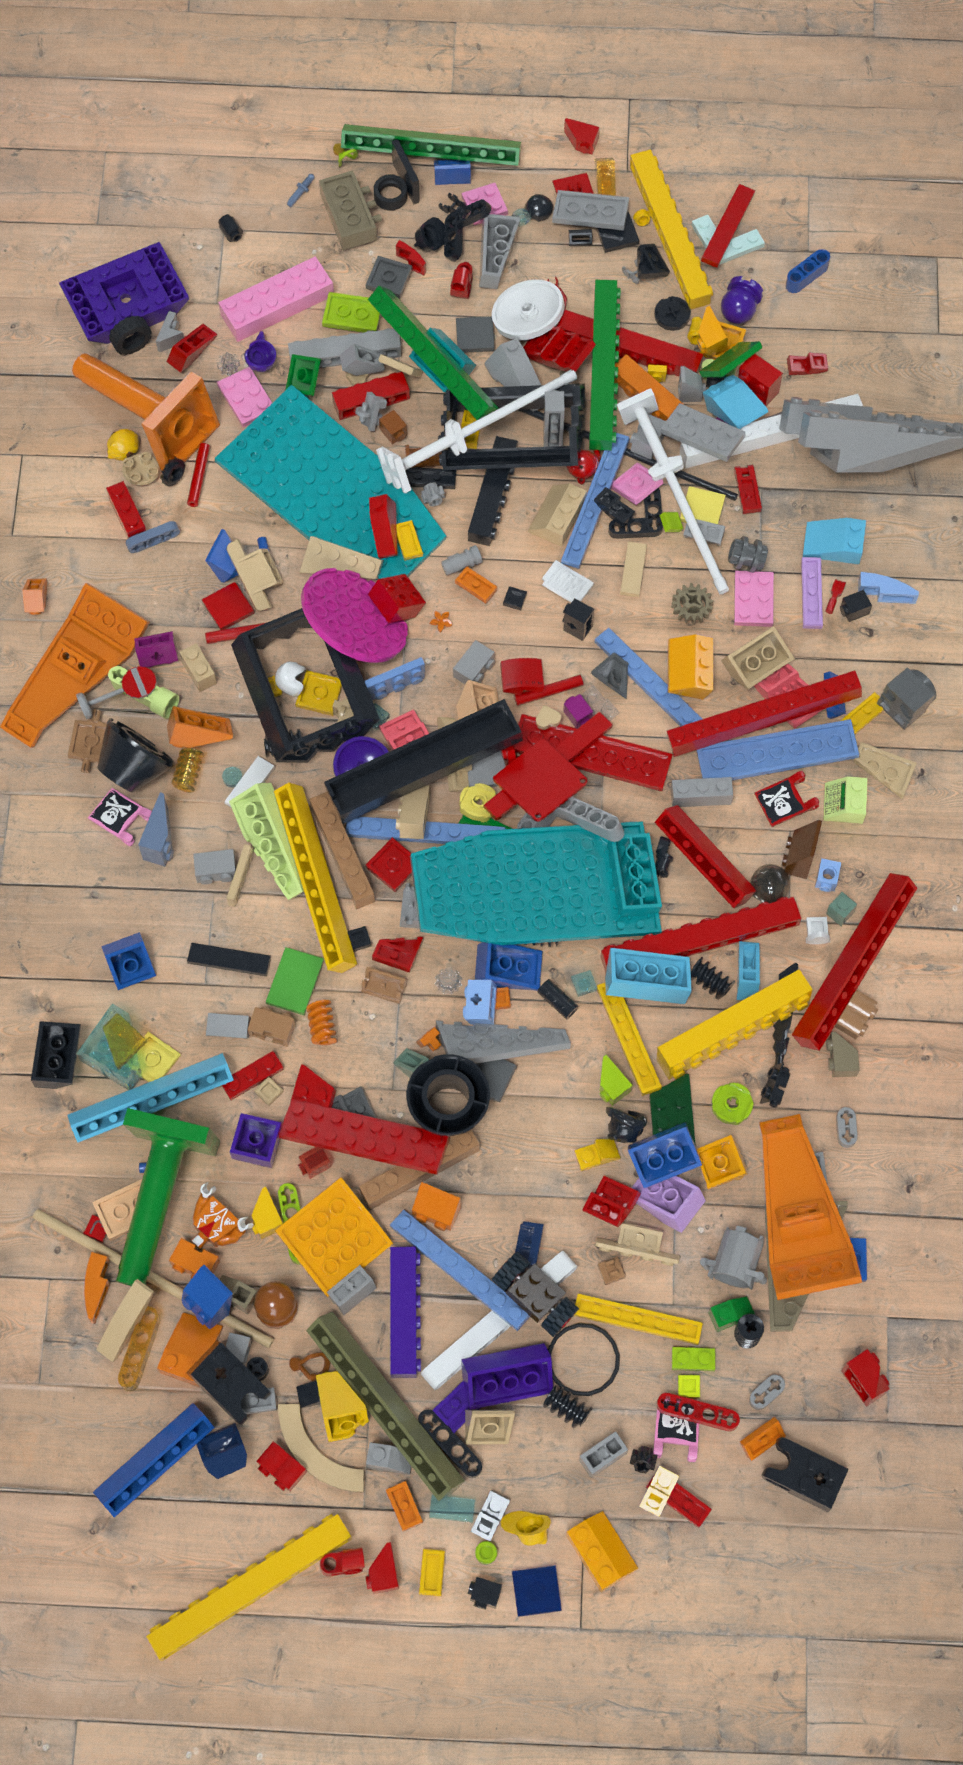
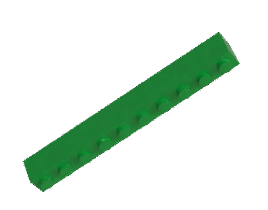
M344 124L342 128L341 148L392 153L391 141L399 140L406 155L518 166L520 162L521 142L349 124Z
M595 279L593 341L596 345L592 350L589 450L612 451V443H616V432H613V427L617 425V416L613 415V411H617V399H614V394L618 392V383H614V378H618V367H615V362L619 360V351H615V346H619V335H616V331H619L620 319H616V315H620V303H617V299H620L621 288H617V280Z
M378 285L367 300L473 417L479 420L498 410L499 408L399 298L390 289Z

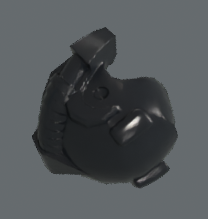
M606 1107V1113L611 1117V1121L608 1124V1139L621 1143H635L637 1141L636 1138L642 1134L643 1128L647 1124L644 1114L628 1110L627 1114L621 1110Z

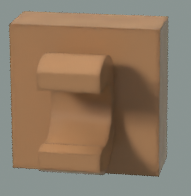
M618 1257L597 1265L605 1285L625 1278Z

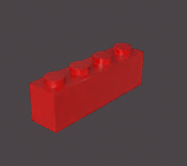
M402 371L391 373L385 377L374 378L365 383H357L345 389L340 388L332 392V400L339 420L356 416V408L362 407L367 392L383 397L387 401L386 406L410 399V389Z

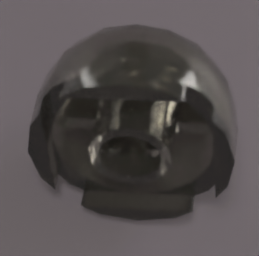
M776 864L760 866L755 870L750 880L751 885L756 890L753 897L760 900V903L776 902L777 899L786 897L790 890L788 873Z

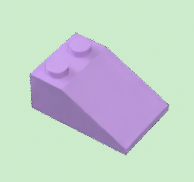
M677 1176L647 1188H643L640 1178H638L632 1186L633 1189L641 1193L636 1204L665 1225L681 1233L706 1201L699 1187Z

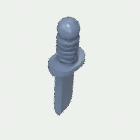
M309 174L302 183L298 182L296 185L298 189L287 202L289 207H292L304 192L307 193L309 191L307 187L315 178L313 174Z

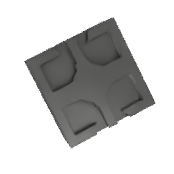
M907 667L885 686L884 692L881 694L877 704L883 707V710L905 730L923 715L929 705L936 699V689L925 674L915 669L910 670Z

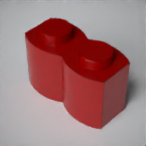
M274 1441L256 1461L259 1465L257 1469L265 1477L271 1475L275 1479L274 1484L282 1491L287 1489L291 1492L307 1473L306 1468Z

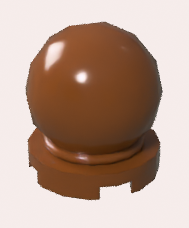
M277 1281L268 1282L261 1286L254 1296V1308L257 1317L263 1325L269 1328L280 1329L295 1319L298 1304L294 1291L288 1285Z

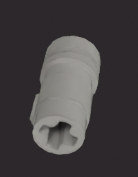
M476 545L470 547L469 550L465 549L463 553L454 554L441 561L446 575L465 569L466 566L474 567V564L483 563Z

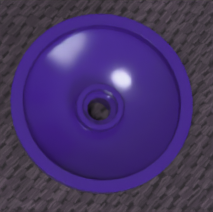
M365 736L351 738L338 748L334 756V775L336 777L389 751L376 739Z

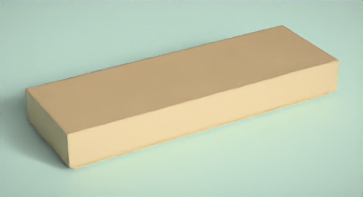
M628 542L620 595L639 597L647 544Z
M244 844L227 895L229 906L235 907L237 905L253 857V850L250 845Z

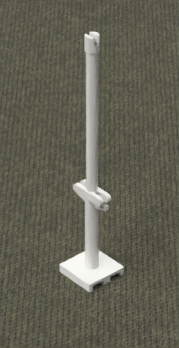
M571 369L551 382L462 429L458 422L450 419L445 423V436L403 459L383 446L376 449L386 482L388 484L393 482L396 489L402 487L403 493L411 491L405 470L448 447L451 448L456 456L460 454L459 451L465 453L467 451L465 437L543 397L545 392L556 390L563 385L577 379L576 373Z
M650 388L618 403L617 407L624 425L638 420L657 460V463L648 470L649 475L652 476L653 481L666 477L714 580L713 583L718 593L724 594L728 592L729 588L726 581L722 577L674 474L684 468L681 455L667 457L648 414L659 410L652 389Z

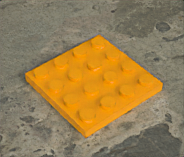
M342 1177L274 1230L326 1297H329L327 1292L359 1265L364 1268L393 1244Z

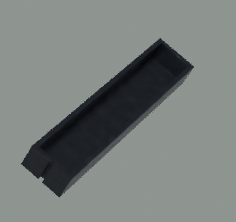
M503 699L324 782L325 788L344 824L523 741L522 731L507 702Z

